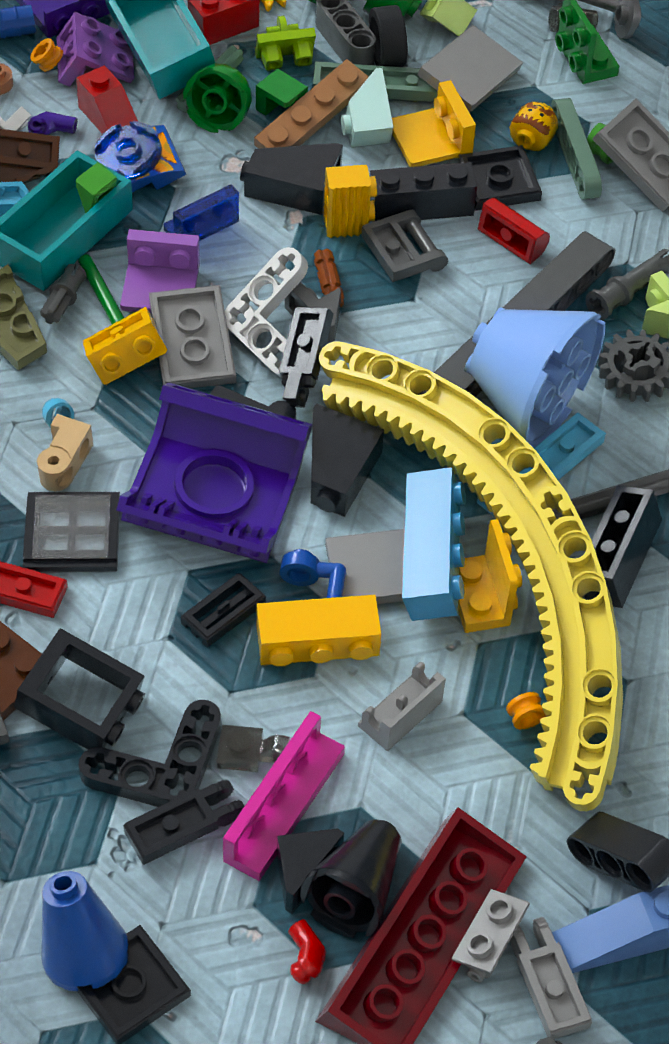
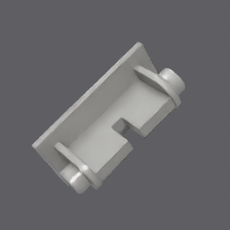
M491 889L455 951L452 961L468 966L467 975L476 982L481 983L484 978H490L530 903Z

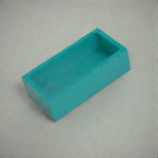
M105 0L111 16L158 99H162L184 88L189 79L199 69L216 63L208 41L183 0Z
M78 150L75 151L0 217V266L4 267L9 264L13 274L45 291L64 273V269L68 264H74L81 256L133 210L131 180L103 165L117 176L116 187L85 213L75 181L76 178L98 161Z

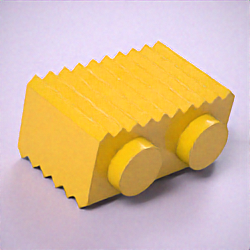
M367 165L325 167L323 216L327 237L332 238L335 236L338 238L343 236L345 238L347 235L352 237L354 234L359 236L363 225L375 221L374 201H370V197L377 196L375 176H369Z

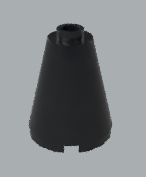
M368 820L316 866L303 881L300 894L303 904L306 899L314 908L310 915L328 930L354 938L357 932H366V937L372 935L380 925L402 844L400 834L391 823L385 820Z

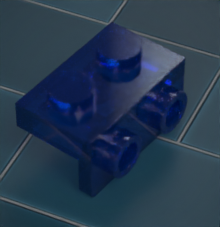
M230 184L174 211L173 219L164 223V231L166 233L198 235L199 241L239 222V192Z

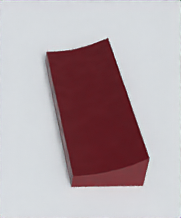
M457 807L439 827L384 913L380 925L370 935L315 1022L345 1036L357 1044H413L461 966L460 963L452 961V957L488 893L493 889L505 894L527 856Z

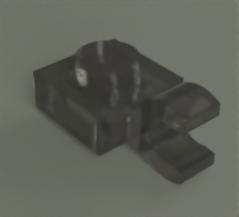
M222 725L216 759L217 768L258 772L260 762L275 763L290 741V737L272 735L263 739V728Z

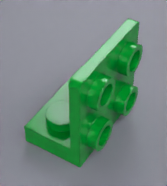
M563 0V5L559 10L560 24L559 31L555 35V42L558 50L563 52L567 58L571 71L577 74L582 84L618 76L619 64L577 1Z

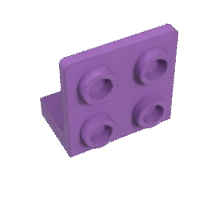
M74 12L56 37L57 46L63 50V56L57 64L58 82L70 87L77 76L84 74L87 66L97 69L105 65L116 78L131 83L135 78L133 53L121 31L98 22L92 17Z
M128 230V267L120 302L122 311L136 312L147 307L149 313H151L149 293L196 288L200 267L198 235Z

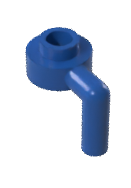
M296 549L282 557L280 576L284 581L296 586H309L317 582L318 578H329L326 598H336L343 596L346 567L341 563L320 562L311 552L304 549Z

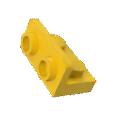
M147 307L83 340L86 356L104 385L167 352L166 345L157 332L154 320Z

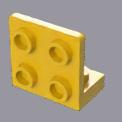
M451 80L438 84V94L434 98V108L392 118L394 127L392 135L409 167L424 166L458 158L460 154L473 153L476 124Z
M498 519L490 520L485 555L465 558V566L459 567V575L462 576L464 584V599H458V612L465 633L510 626L513 610L518 608L516 592L517 588L522 587L521 570L518 564L512 563L510 557L512 554L511 539L508 532H502Z

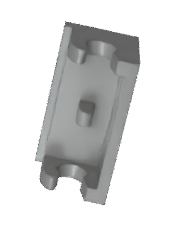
M419 662L413 667L412 675L375 708L372 706L368 707L362 713V719L358 722V727L386 751H389L443 701L446 678L437 672L431 679H428L424 673L425 664L423 662Z

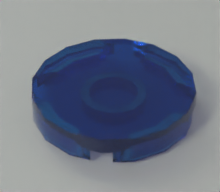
M138 121L129 122L130 125L123 127L121 124L112 126L100 136L94 148L96 161L130 180L145 176L153 170L161 159L162 146L157 132L150 125Z

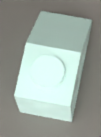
M376 68L348 102L346 115L341 116L343 135H349L351 147L390 143L394 127L382 68Z

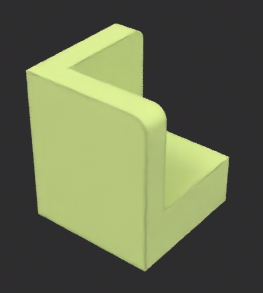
M428 0L420 15L428 21L440 23L456 36H460L466 30L477 9L465 0Z

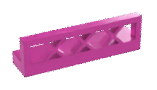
M312 711L308 713L223 837V862L258 881L261 880L277 856V836L288 835L293 832L345 754L344 745L320 733V715Z

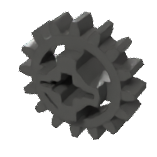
M643 329L639 336H634L631 330H627L626 338H622L618 334L613 335V342H605L603 353L599 355V378L606 379L605 388L608 390L616 387V397L618 398L623 396L624 393L629 394L630 402H634L636 396L641 395L645 402H649L651 393L662 397L664 388L669 389V341L660 344L659 334L656 333L649 338L646 337V330Z

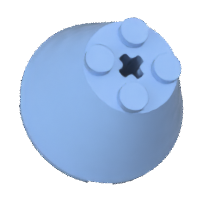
M500 307L489 324L482 322L473 335L472 342L476 344V347L466 362L465 372L473 376L502 418L533 448L556 431L567 419L572 409L567 407L577 388L584 391L592 375L605 336V322L600 320L601 315L595 312L517 310Z

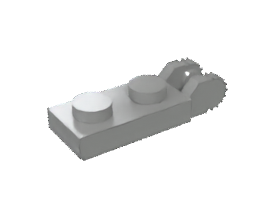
M540 917L533 920V932L540 946L538 949L530 950L524 932L518 925L510 943L547 1037L556 1039L590 1028L592 1020L561 945L559 942L556 943L545 918Z

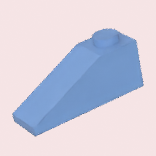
M669 885L656 888L650 893H637L552 932L556 943L559 942L572 973L669 948Z

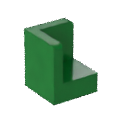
M277 68L256 85V110L266 116L279 105L284 108L291 107L308 92V86Z

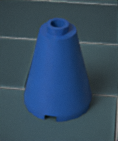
M74 871L57 873L47 880L42 890L41 961L45 973L56 986L68 991H78L77 986L92 985L93 989L104 986L116 978L127 964L128 938L126 932L81 874Z

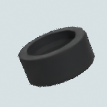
M389 5L371 8L369 12V28L376 37L374 59L376 66L404 67L407 63L408 44L405 22L399 6Z

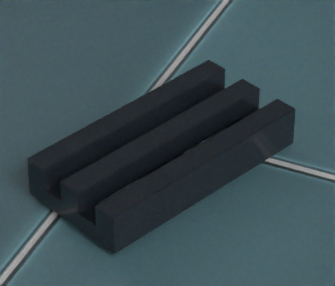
M239 572L181 615V624L185 628L190 627L191 633L196 638H202V644L208 648L257 611V603H266V596ZM242 587L244 589L232 599L226 600L218 606L217 610L203 621H198L199 618Z

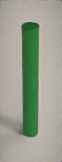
M88 254L81 256L78 263L85 270L86 278L111 324L122 320L124 316L92 257Z

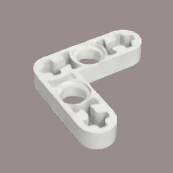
M290 247L278 251L225 310L228 329L281 378L282 375L279 373L282 361L275 354L279 350L284 354L287 339L266 319L301 282L308 270V263L305 257L298 250ZM289 260L295 265L291 271L285 267ZM275 274L283 280L281 284L273 277ZM266 284H272V295L266 300H259L258 292L260 288ZM250 301L259 307L256 311L248 304ZM240 313L246 318L243 324L237 319ZM263 332H271L272 339L269 345L262 349L257 348L256 341L258 336Z

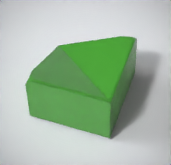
M99 162L81 174L75 181L85 213L116 187L117 176Z

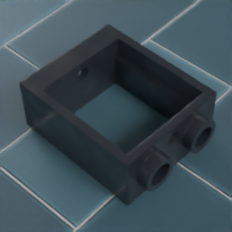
M60 628L18 688L14 708L87 750L94 747L105 748L106 744L114 746L125 728V724L121 723L126 713L129 712L134 715L145 697V693L140 691L145 676ZM66 659L123 690L101 725L94 723L43 694Z

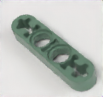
M571 98L552 100L551 108L558 119L556 135L578 194L582 200L600 198L602 193L601 176Z

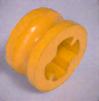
M47 38L36 45L30 59L33 63L39 64V68L42 71L47 72L60 62L63 50L55 46L52 39Z
M536 692L523 693L512 699L506 706L507 713L513 717L512 723L514 727L519 730L531 728L539 724L541 718L546 717L542 709L541 698Z

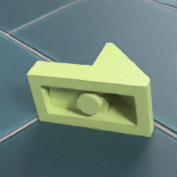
M663 271L650 275L645 297L650 308L646 310L642 329L646 330V334L655 335L657 333L660 337L669 339V278Z

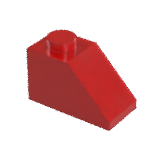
M105 65L76 77L78 107L106 139L141 128L123 85Z

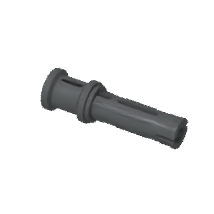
M660 250L653 257L624 276H613L608 279L606 286L600 290L594 289L587 293L586 305L589 311L601 315L600 320H605L611 316L612 310L618 306H626L631 303L634 294L649 284L650 275L660 271L664 273L669 271V254L663 258L669 250Z

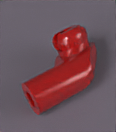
M302 919L293 924L288 930V933L300 949L297 957L298 961L291 965L290 973L298 983L307 984L312 977L317 978L321 974L326 958V950L308 922Z

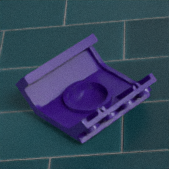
M173 383L164 384L159 400H162L152 439L131 489L120 495L116 510L122 512L120 520L267 563L299 476L313 424Z

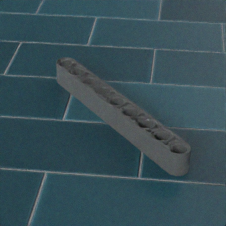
M587 231L582 232L502 308L565 311L608 269L614 259L615 248ZM472 336L434 373L476 397L482 389L473 376L465 372L466 362L476 347V344L472 342ZM424 390L420 392L418 395H422L426 393L428 390Z

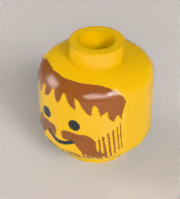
M529 102L521 107L513 118L509 127L510 135L518 146L523 145L526 150L541 151L556 134L558 119L553 109L547 104Z

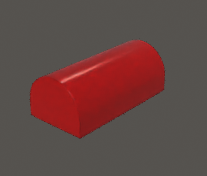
M490 198L483 203L478 225L479 231L529 264H532L543 254L550 240L548 232L496 198Z

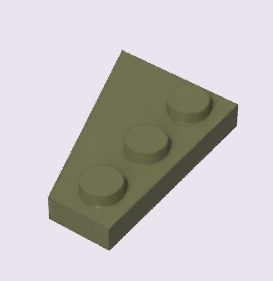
M8 264L0 269V354L19 371L46 354L47 345L32 312L29 311L24 301V295L20 287L17 286L13 278V272Z

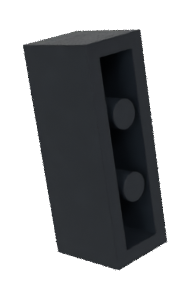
M471 162L370 170V176H375L377 183V196L370 197V201H374L375 221L408 210H414L421 220L474 216L477 183Z
M617 485L592 538L613 607L623 608L662 522L653 490ZM590 591L584 597L586 600L596 598L600 592Z

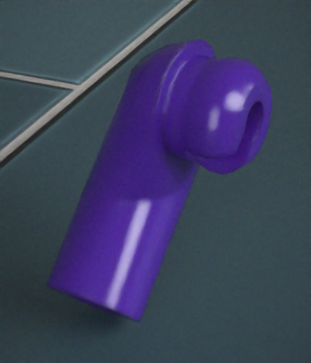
M46 111L29 119L28 131L29 133L50 135L56 131L75 134L78 119Z

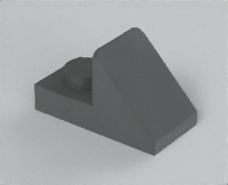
M300 282L285 298V309L293 316L296 307L329 308L334 315L327 344L335 342L340 314L341 288H337L318 299L316 293L311 288H306Z

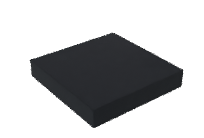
M523 145L458 155V163H472L477 183L476 211L482 210L483 203L490 198H496L507 206L541 201L542 191Z
M141 925L126 933L128 938L127 964L116 978L104 986L95 989L92 988V985L77 986L79 995L116 1044H122L191 996L190 988Z

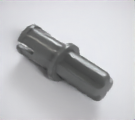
M68 264L59 281L50 287V296L40 311L46 323L59 322L67 307L75 303L77 299L76 292L87 277L85 270L81 266L78 267L74 275H71L76 264Z

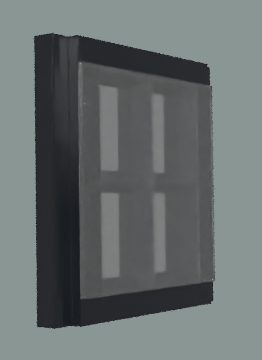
M28 492L23 568L38 572L117 571L120 511L116 509L120 492Z

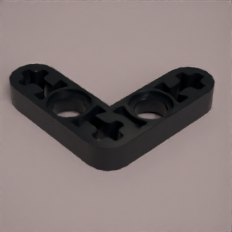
M197 700L188 705L165 764L103 747H94L85 751L79 759L81 781L91 789L156 807L162 806L199 788L221 728V713L218 706L209 700ZM202 715L208 716L209 721L204 722L201 736L196 735V720H200ZM194 747L202 755L195 762H185L179 758L178 754L184 748ZM98 763H104L105 769H100L98 774L91 773V768H96ZM117 767H120L118 773V780L116 781L114 780L113 774H117ZM141 771L148 775L149 780L143 786L133 787L126 782V778L132 772ZM179 773L184 775V790H180L177 796L171 795L170 789L176 787Z

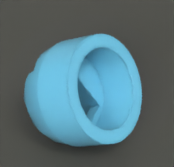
M51 398L45 402L42 408L43 419L50 428L53 421L54 408H56L55 416L60 414L74 419V410L64 399Z

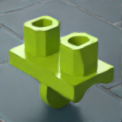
M283 15L277 16V26L266 27V33L257 34L255 55L256 59H262L266 70L281 68L283 66L282 55L293 54L294 63L298 67L312 64L316 39L314 27L299 29L298 23L287 25L286 18Z

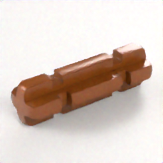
M328 248L317 250L314 253V263L318 270L317 274L322 293L327 295L337 288H341V282L336 264L333 262L335 260L333 252ZM342 288L340 307L344 305V293Z

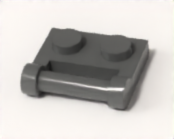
M408 210L362 226L361 236L392 282L427 270L440 271L448 264V257L441 249L436 248L420 225L421 218L414 210ZM404 231L411 234L424 254L419 255Z

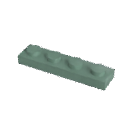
M315 62L313 87L341 63ZM354 64L368 76L376 68L383 69L388 99L434 102V98L437 97L438 91L417 75L420 68Z

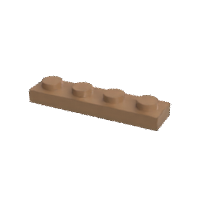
M346 59L254 137V145L259 149L301 146L348 105L350 99L369 76Z

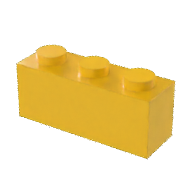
M376 595L257 603L256 626L261 665L286 666L291 663L309 661L325 663L330 660L347 658L364 660L380 655L382 634Z

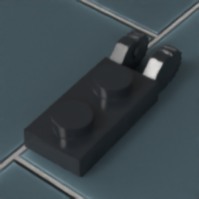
M227 779L218 781V783H214L202 790L197 788L126 822L123 825L124 833L141 863L145 865L217 830L218 826H227L235 821L244 808L242 801L235 800L213 811L210 806L218 804L220 801H224V799L231 796L234 788L230 781H227Z

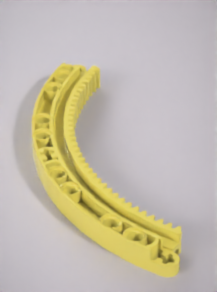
M344 342L328 343L322 348L318 358L324 373L332 378L330 386L323 385L321 390L323 401L327 408L351 417L354 416L363 422L367 420V423L376 427L379 425L381 429H384V434L391 431L397 440L403 436L407 445L410 446L415 443L419 452L426 450L429 458L434 459L436 457L440 466L444 467L447 465L448 468L452 467L454 474L457 473L460 482L467 483L472 493L476 492L480 502H485L488 511L493 512L495 519L499 520L503 531L508 532L511 543L514 545L532 586L536 606L540 613L539 620L543 628L541 630L545 641L543 650L547 657L544 659V665L548 672L544 674V679L548 687L543 689L547 702L542 704L546 717L540 719L544 732L539 733L537 736L542 747L534 750L539 763L531 764L530 769L536 781L545 790L553 791V787L563 789L568 803L574 809L586 812L595 809L603 799L606 785H611L619 750L623 707L621 646L612 599L592 540L568 493L537 451L505 419L466 390L428 369L393 355ZM339 356H342L344 361L337 359ZM331 360H333V361L337 360V362L335 363V365H332L330 361H331ZM428 390L426 393L418 395L420 392ZM496 439H503L500 443L491 444ZM524 468H533L531 471L527 473H519ZM553 509L561 512L563 517L556 519ZM576 551H585L584 555L579 558H569ZM590 591L600 592L596 598L591 600L583 599V596ZM601 687L611 688L609 694L604 697L598 698L593 696V693ZM596 733L607 734L606 739L599 744L588 743L592 735ZM586 779L593 792L585 793L583 798L579 799L574 788H581Z

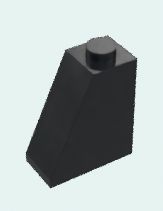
M331 143L255 149L250 161H244L241 168L240 181L244 182V196L322 215L324 212L325 167L342 166L343 145Z
M316 403L313 408L310 503L318 506L323 511L334 512L345 517L382 454L384 429Z

